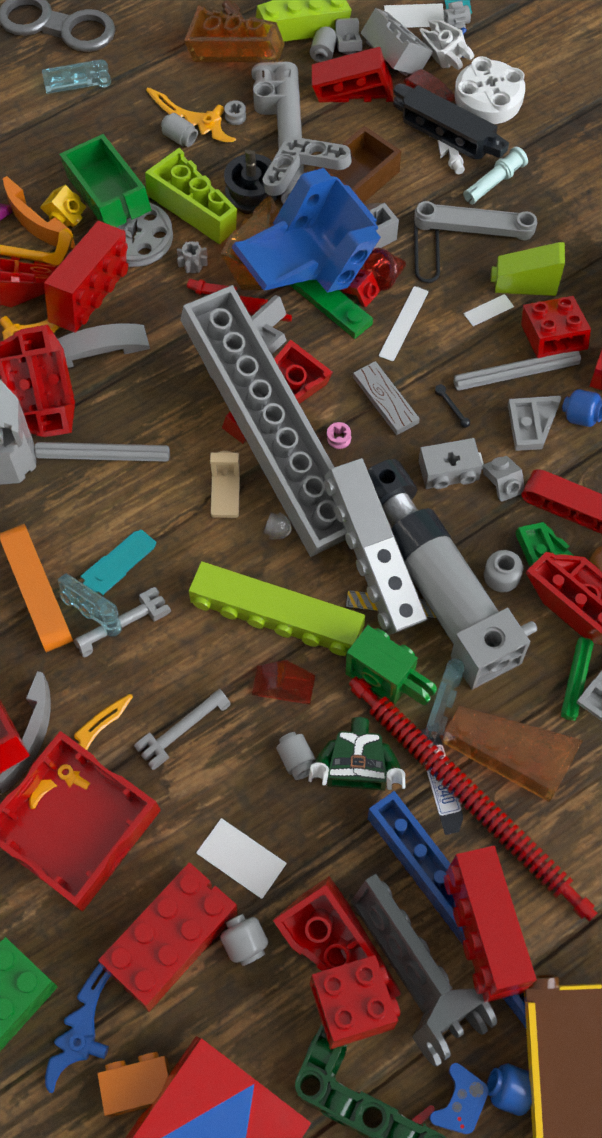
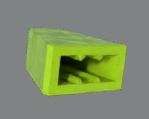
M558 242L498 256L496 267L492 266L490 279L491 282H495V293L556 296L565 265V243Z

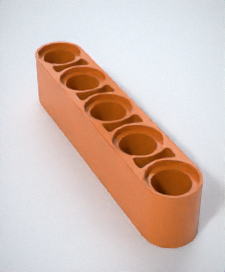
M25 523L1 532L0 541L45 651L49 652L73 642Z

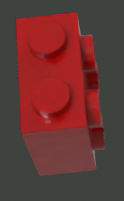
M574 296L523 305L521 326L537 358L588 349L591 328Z
M376 955L321 971L311 976L309 984L330 1049L395 1028L398 1022L397 1017H400L399 1005L394 996L390 997L386 987V984H389L388 974L385 966L378 964Z

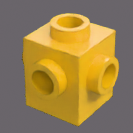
M63 185L53 190L40 208L49 216L50 220L56 217L66 227L70 225L74 227L82 220L83 216L81 214L86 209V206L75 192H72L66 185Z

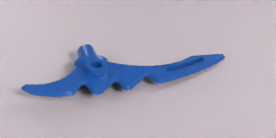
M100 963L77 995V999L83 1002L84 1006L64 1019V1023L71 1026L72 1029L57 1037L54 1041L56 1046L63 1049V1053L52 1056L49 1059L45 1075V1084L49 1093L54 1092L59 1075L70 1064L87 1060L89 1055L105 1059L109 1046L95 1042L94 1017L99 995L110 975L105 972L95 989H91L104 970Z

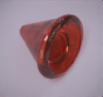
M380 247L374 248L364 263V270L373 272L380 291L390 289L406 267L405 260Z

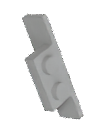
M277 295L273 296L251 317L271 355L287 341L284 333L273 328L286 315L282 300Z

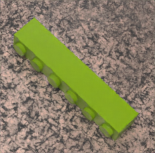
M202 561L189 589L191 603L201 610L208 611L212 609L220 612L222 616L234 620L239 618L247 621L249 625L261 629L266 627L274 630L276 634L282 637L289 638L293 636L302 639L309 646L317 647L320 645L329 648L332 653L340 656L347 654V651L360 636L364 628V614Z

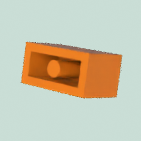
M158 1052L139 1056L138 1063L126 1065L125 1061H117L105 1065L106 1071L98 1073L104 1115L111 1118L149 1108L159 1096L170 1074L168 1059L165 1056L159 1057Z

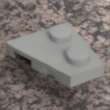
M561 396L509 399L508 410L515 451L543 449L559 407Z

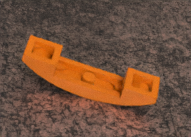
M7 176L4 177L3 184L7 198L17 220L35 237L57 247L59 232L65 228L70 229L56 217L47 223L27 206L23 189ZM74 239L72 240L69 250H73L75 248Z

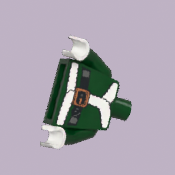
M363 717L352 718L351 732H338L337 739H332L326 744L317 756L315 763L310 767L308 781L312 782V778L319 777L323 780L322 785L327 784L328 787L385 791L387 781L388 790H392L393 783H399L402 785V789H405V772L400 768L396 756L390 746L382 742L380 734L369 733V719Z

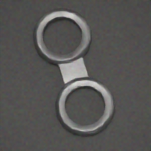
M6 0L0 6V25L7 32L14 35L27 36L42 31L44 34L62 38L68 47L81 52H92L102 49L111 42L115 34L113 20L106 13L99 10L86 9L67 15L52 11L50 4L46 0ZM21 5H34L42 10L41 17L30 24H16L8 19L9 13ZM82 21H97L105 27L104 33L95 40L82 41L70 34L72 28Z

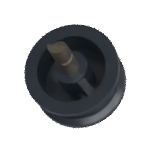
M245 149V154L234 158L224 171L226 198L237 210L244 214L267 210L274 205L279 196L268 195L263 184V176L272 160L263 155L255 154V151Z

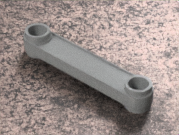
M429 201L419 203L414 214L415 225L421 230L441 229L509 236L520 240L530 239L534 235L537 226L536 216L528 211L514 213L435 205Z

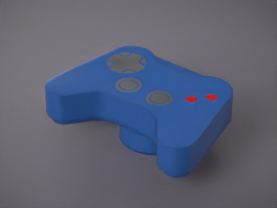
M454 1063L449 1067V1074L454 1082V1092L450 1102L445 1109L432 1112L429 1120L433 1126L461 1134H470L475 1129L489 1091L483 1081L460 1064Z

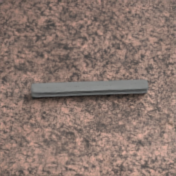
M579 351L532 358L454 376L453 381L456 390L468 389L580 364L581 355Z
M37 442L35 444V455L37 458L167 462L170 458V449L167 445Z

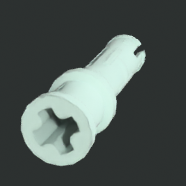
M513 147L505 158H500L496 161L491 171L464 191L465 200L468 202L472 199L469 204L473 205L503 179H510L519 167L523 168L527 165L528 158L525 152L519 147Z

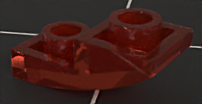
M420 69L404 80V83L413 89L418 85L451 103L455 101V94L443 82L427 71Z

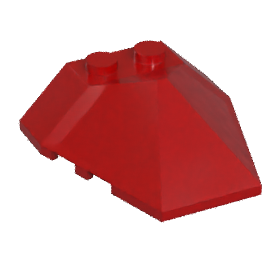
M13 256L11 259L0 258V305L14 307L45 294L44 282L58 265L34 261V264L20 262V258Z
M49 325L20 329L12 336L0 341V380L18 398L30 433L41 437L71 433L75 408L74 394L64 349Z

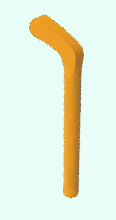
M66 228L61 230L56 250L53 253L0 245V255L60 265L70 249L73 234Z

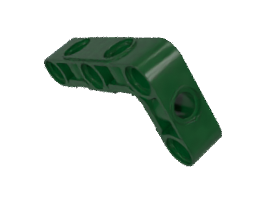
M321 1023L318 1032L311 1041L295 1081L296 1093L304 1104L320 1111L326 1117L366 1138H446L441 1133L425 1126V1123L421 1125L404 1117L398 1112L399 1110L362 1091L358 1093L340 1084L335 1077L346 1054L348 1044L330 1049ZM310 1078L316 1079L321 1085L320 1090L314 1096H307L301 1090L303 1082ZM368 1110H376L381 1114L382 1123L377 1128H368L364 1124L363 1115Z

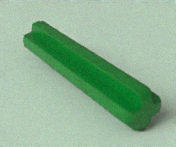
M580 637L576 644L561 710V717L570 721H574L578 717L580 705L576 702L583 694L594 644L591 639Z

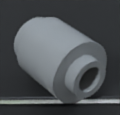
M321 27L314 35L310 56L317 62L332 59L337 43L336 33L332 28Z
M176 113L166 115L162 120L163 135L180 146L190 147L195 142L198 130L195 129L192 123Z
M295 732L284 735L279 739L280 744L276 749L289 775H293L295 780L309 776L310 767L315 763L316 759L304 735H296Z

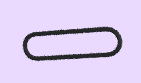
M414 221L415 275L422 282H434L440 275L439 229H435L436 275L431 279H425L419 275L418 227Z

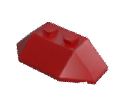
M545 552L526 571L543 604L582 637L602 645V572L585 557L554 555V553Z

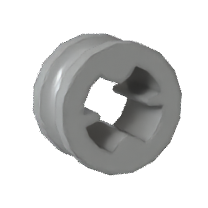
M230 101L225 105V120L229 124L240 125L246 120V107L242 102Z

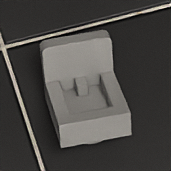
M358 18L336 19L335 33L338 51L348 55L356 53V51H362Z
M508 456L495 458L491 462L482 465L484 475L496 486L497 496L500 501L508 500L522 493L524 489L522 469Z

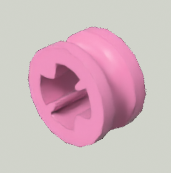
M342 422L330 425L327 429L328 444L335 449H343L349 446L351 443L350 427ZM334 433H336V434H338V435L341 434V433H344V438H342V437H337V438L335 439V438H334Z

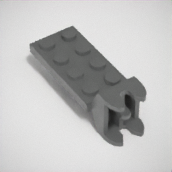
M376 874L366 879L351 900V904L424 1013L412 1038L426 1059L433 1066L437 1067L442 1063L440 1056L444 1060L450 1057V1050L442 1036L443 1032L449 1029L454 1037H461L464 1031L459 1022L466 1018L470 1025L479 1034L483 1035L488 1031L485 1022L491 1028L497 1024L495 1013L490 1004L484 1002L482 994H477L475 988L451 990L452 987L449 984L447 973L442 967L436 965L430 956L427 943L416 935L411 927L408 915L404 910L399 909L392 899V892L388 885L380 881Z

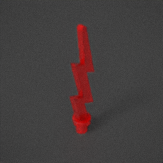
M190 278L187 283V288L194 290L198 295L212 294L229 287L206 283L202 279L197 281ZM239 296L250 316H253L262 308L260 306L268 302V299ZM286 314L281 321L291 322L292 315Z

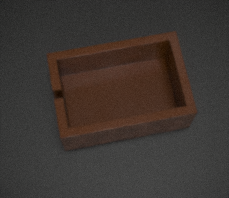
M363 126L342 144L350 149L351 165L342 170L325 168L330 176L337 177L344 185H348L364 203L400 172L401 150L366 126ZM316 166L315 170L322 169L323 167Z

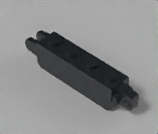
M399 83L395 85L393 94L396 97H394L393 105L403 112L402 118L404 123L473 159H482L486 153L501 158L508 151L509 142L497 134V125L418 85L414 89L405 86V84Z

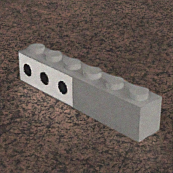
M363 458L330 469L324 476V486L328 495L333 497L336 504L335 514L339 522H343L346 529L345 537L350 549L355 551L358 559L356 560L357 569L361 576H365L368 584L367 594L371 602L377 606L379 611L378 621L381 628L386 630L388 635L428 620Z

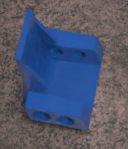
M322 168L304 173L299 177L275 218L274 226L247 240L234 242L231 248L264 291L307 280H318L328 293L349 287L381 237L376 232L378 229L375 223L377 219L348 185H344L339 178L330 176L326 169Z

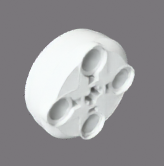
M483 56L477 57L472 61V64L465 67L459 73L456 79V105L493 124L503 123L513 118L523 103L525 94L524 73L522 70L511 67L503 62L490 60Z

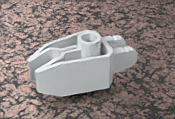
M430 20L431 31L420 28L424 43L434 51L432 57L441 68H449L452 65L457 70H460L463 67L460 59L462 56L467 58V60L474 58L472 50L466 45L462 30L442 20Z

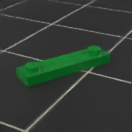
M307 280L290 284L293 289L354 339L373 325V318L339 290L327 293L318 280Z

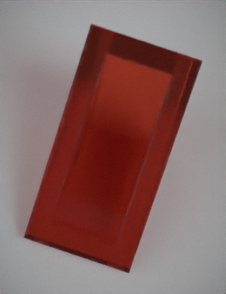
M287 660L257 666L252 695L311 704L315 675Z

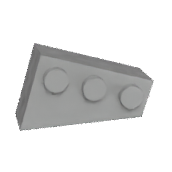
M378 8L374 9L361 31V34L367 40L366 43L372 48L380 47L384 59L390 66L405 76L409 74L419 76L434 52L391 14Z

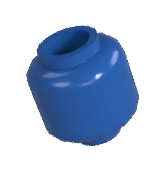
M577 389L570 397L567 396L563 403V412L566 413L568 422L586 427H592L596 422H600L602 420V399L600 394Z
M505 1063L499 1068H494L487 1081L488 1095L490 1096L491 1103L498 1109L517 1116L526 1114L532 1105L529 1071L509 1063Z

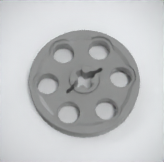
M150 203L152 211L133 220L131 218L126 219L127 223L117 227L126 233V243L128 244L126 258L129 267L145 266L159 260L166 254L172 244L173 231L171 220L164 210ZM149 214L157 216L154 220L147 221L144 219V217ZM136 225H137L138 232H137L136 235L134 236L135 240H134V242H133V237H132V235H134V232H136ZM157 232L166 233L162 238H155L153 236ZM142 248L151 249V252L146 255L138 253Z

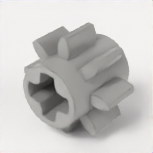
M462 1L449 3V9H444V22L460 30L463 27L466 28L465 24H469L471 21L469 6H463Z
M185 242L182 249H177L178 267L184 266L186 273H199L203 266L208 265L207 248H201L199 242Z

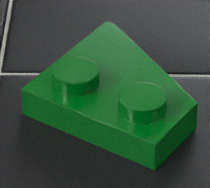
M544 522L518 527L515 532L530 567L545 552L554 553V555L574 556L567 550L570 546L563 539L558 538L553 530Z

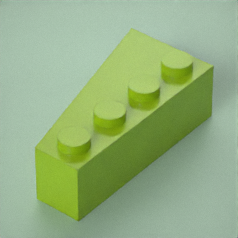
M272 0L257 5L254 30L262 45L314 38L316 31L321 27H330L335 31L336 19L350 18L352 10L346 0Z
M180 148L145 172L146 192L150 198L218 244H221L236 232L237 208L219 189L215 190L211 186L209 178L206 175L202 176L197 171V166L192 160L188 161L184 157V152Z

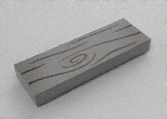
M376 361L353 373L354 380L396 435L419 424L420 418Z

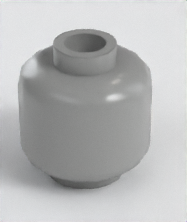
M499 550L491 554L487 559L484 570V579L487 585L498 592H509L515 589L523 573L521 559L514 552L508 550Z
M240 914L225 922L228 928L222 932L220 939L232 962H241V965L245 966L265 955L264 949L268 945V939L257 918L250 917L245 919L244 915Z

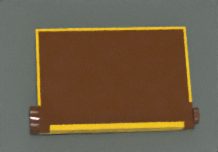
M535 974L537 980L524 992L529 1081L532 1094L533 1138H602V983L559 985L558 975Z

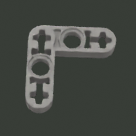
M298 137L285 140L263 176L265 192L271 196L284 193L300 164L335 170L346 169L352 162L350 149L341 144ZM315 152H322L319 155H311ZM281 165H290L286 168H279Z

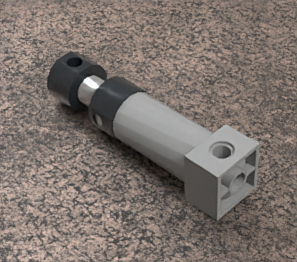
M387 459L370 467L367 471L386 518L392 526V533L409 575L453 643L451 658L470 688L473 690L522 664L530 644L527 636L537 631L536 624L530 621L520 626L509 608L500 612L497 610L456 548L450 534L434 510L430 508L418 510L411 501L417 493V488L399 460Z

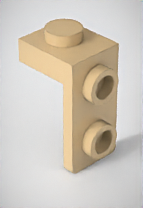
M230 451L211 453V517L237 518L239 516L240 492L239 453H232Z

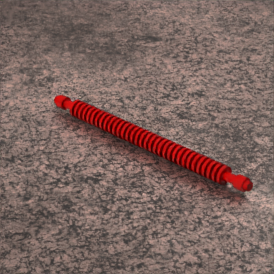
M357 676L349 682V686L352 687L351 692L358 699L363 698L372 707L369 714L372 717L375 716V720L380 722L382 727H386L388 733L392 732L391 735L394 738L398 737L397 741L403 743L402 746L405 749L409 748L408 752L410 754L414 753L413 757L416 760L420 759L419 763L421 765L426 764L424 768L427 771L431 770L430 774L433 777L437 775L436 780L438 782L443 780L441 785L444 788L450 784L447 791L449 793L455 791L453 794L455 799L461 796L458 800L461 805L467 801L464 808L466 810L472 808L470 811L472 816L479 813L475 819L480 822L484 818L485 820L481 825L485 828L490 824L487 831L492 833L496 830L493 837L497 839L502 836L499 843L503 845L505 842H508L505 848L509 851L513 847L514 849L511 854L516 856L519 853L520 855L517 858L519 862L526 859L523 866L527 868L531 864L532 867L529 869V872L533 874L537 870L538 873L535 875V878L539 880L543 876L544 879L541 884L545 886L549 882L550 885L547 890L551 892L555 888L556 892L553 894L555 898L561 894L574 907L573 911L581 919L585 918L590 922L597 914L593 909L595 905L587 897L583 899L570 886L573 879L569 877L565 881L564 878L567 873L563 871L559 875L558 872L561 867L557 865L553 869L552 866L555 861L551 859L547 863L546 860L549 856L546 853L540 857L539 855L543 850L539 847L534 851L533 849L537 844L533 841L528 845L531 838L526 836L522 839L525 832L521 830L516 833L519 826L515 824L510 827L513 820L509 818L505 822L504 820L508 815L502 813L499 816L502 810L499 807L493 810L496 805L493 801L487 805L490 798L486 795L481 799L484 792L479 790L475 793L478 786L474 784L470 787L473 783L470 778L464 782L467 775L465 773L459 775L461 769L459 767L454 769L456 764L453 762L448 764L450 759L447 756L442 758L444 753L442 751L437 752L439 748L436 745L432 746L433 742L427 740L428 737L425 734L421 735L422 731L416 729L414 723L410 724L411 720L409 718L405 719L406 716L403 713H399L400 710L397 707L394 708L395 705L389 702L386 696L380 699L370 690L372 687L363 678L359 679Z

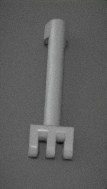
M154 587L139 595L141 605L74 639V644L80 649L81 655L83 657L89 656L93 652L92 643L149 614L153 622L168 615L171 609L168 605L162 606L165 600L162 596H158L159 591L157 588Z
M218 689L157 740L149 732L134 747L139 752L148 745L150 746L141 756L147 761L155 754L157 755L148 764L154 770L170 758L164 751L168 745L218 706L221 711H224L231 703L225 694Z

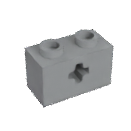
M474 438L420 448L419 465L426 489H443L458 483L471 484L480 479L482 463Z

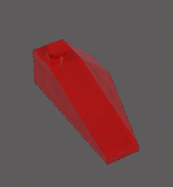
M330 876L304 892L273 919V922L291 948L300 955L302 953L310 959L321 971L376 955L378 964H383L386 968L389 978V984H386L390 997L394 996L396 998L401 995L395 980L350 905Z

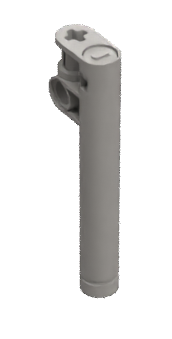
M263 62L254 65L251 71L252 78L255 80L253 85L254 109L259 114H277L278 148L280 149L285 140L292 137L302 138L298 68L291 62ZM300 164L286 191L281 194L283 204L299 177L304 174V164ZM281 165L279 168H286L290 165Z

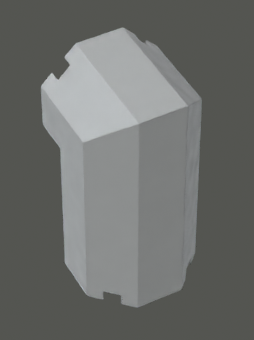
M0 380L1 485L22 482L26 478L25 474L29 470L32 472L36 468L35 444L19 400Z

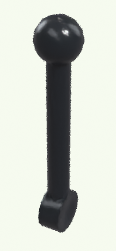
M442 384L437 385L435 388L436 395L443 397L459 418L460 425L463 428L469 427L470 419L464 417L446 394V387Z

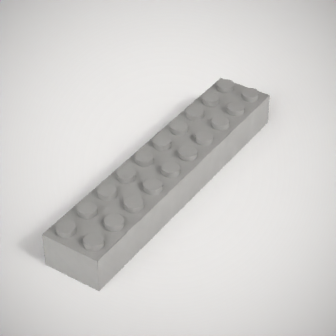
M231 285L184 305L181 322L310 557L345 541L346 529L343 522H339L335 514L336 504L333 497L328 495L324 486V476L330 469L335 467L234 286Z

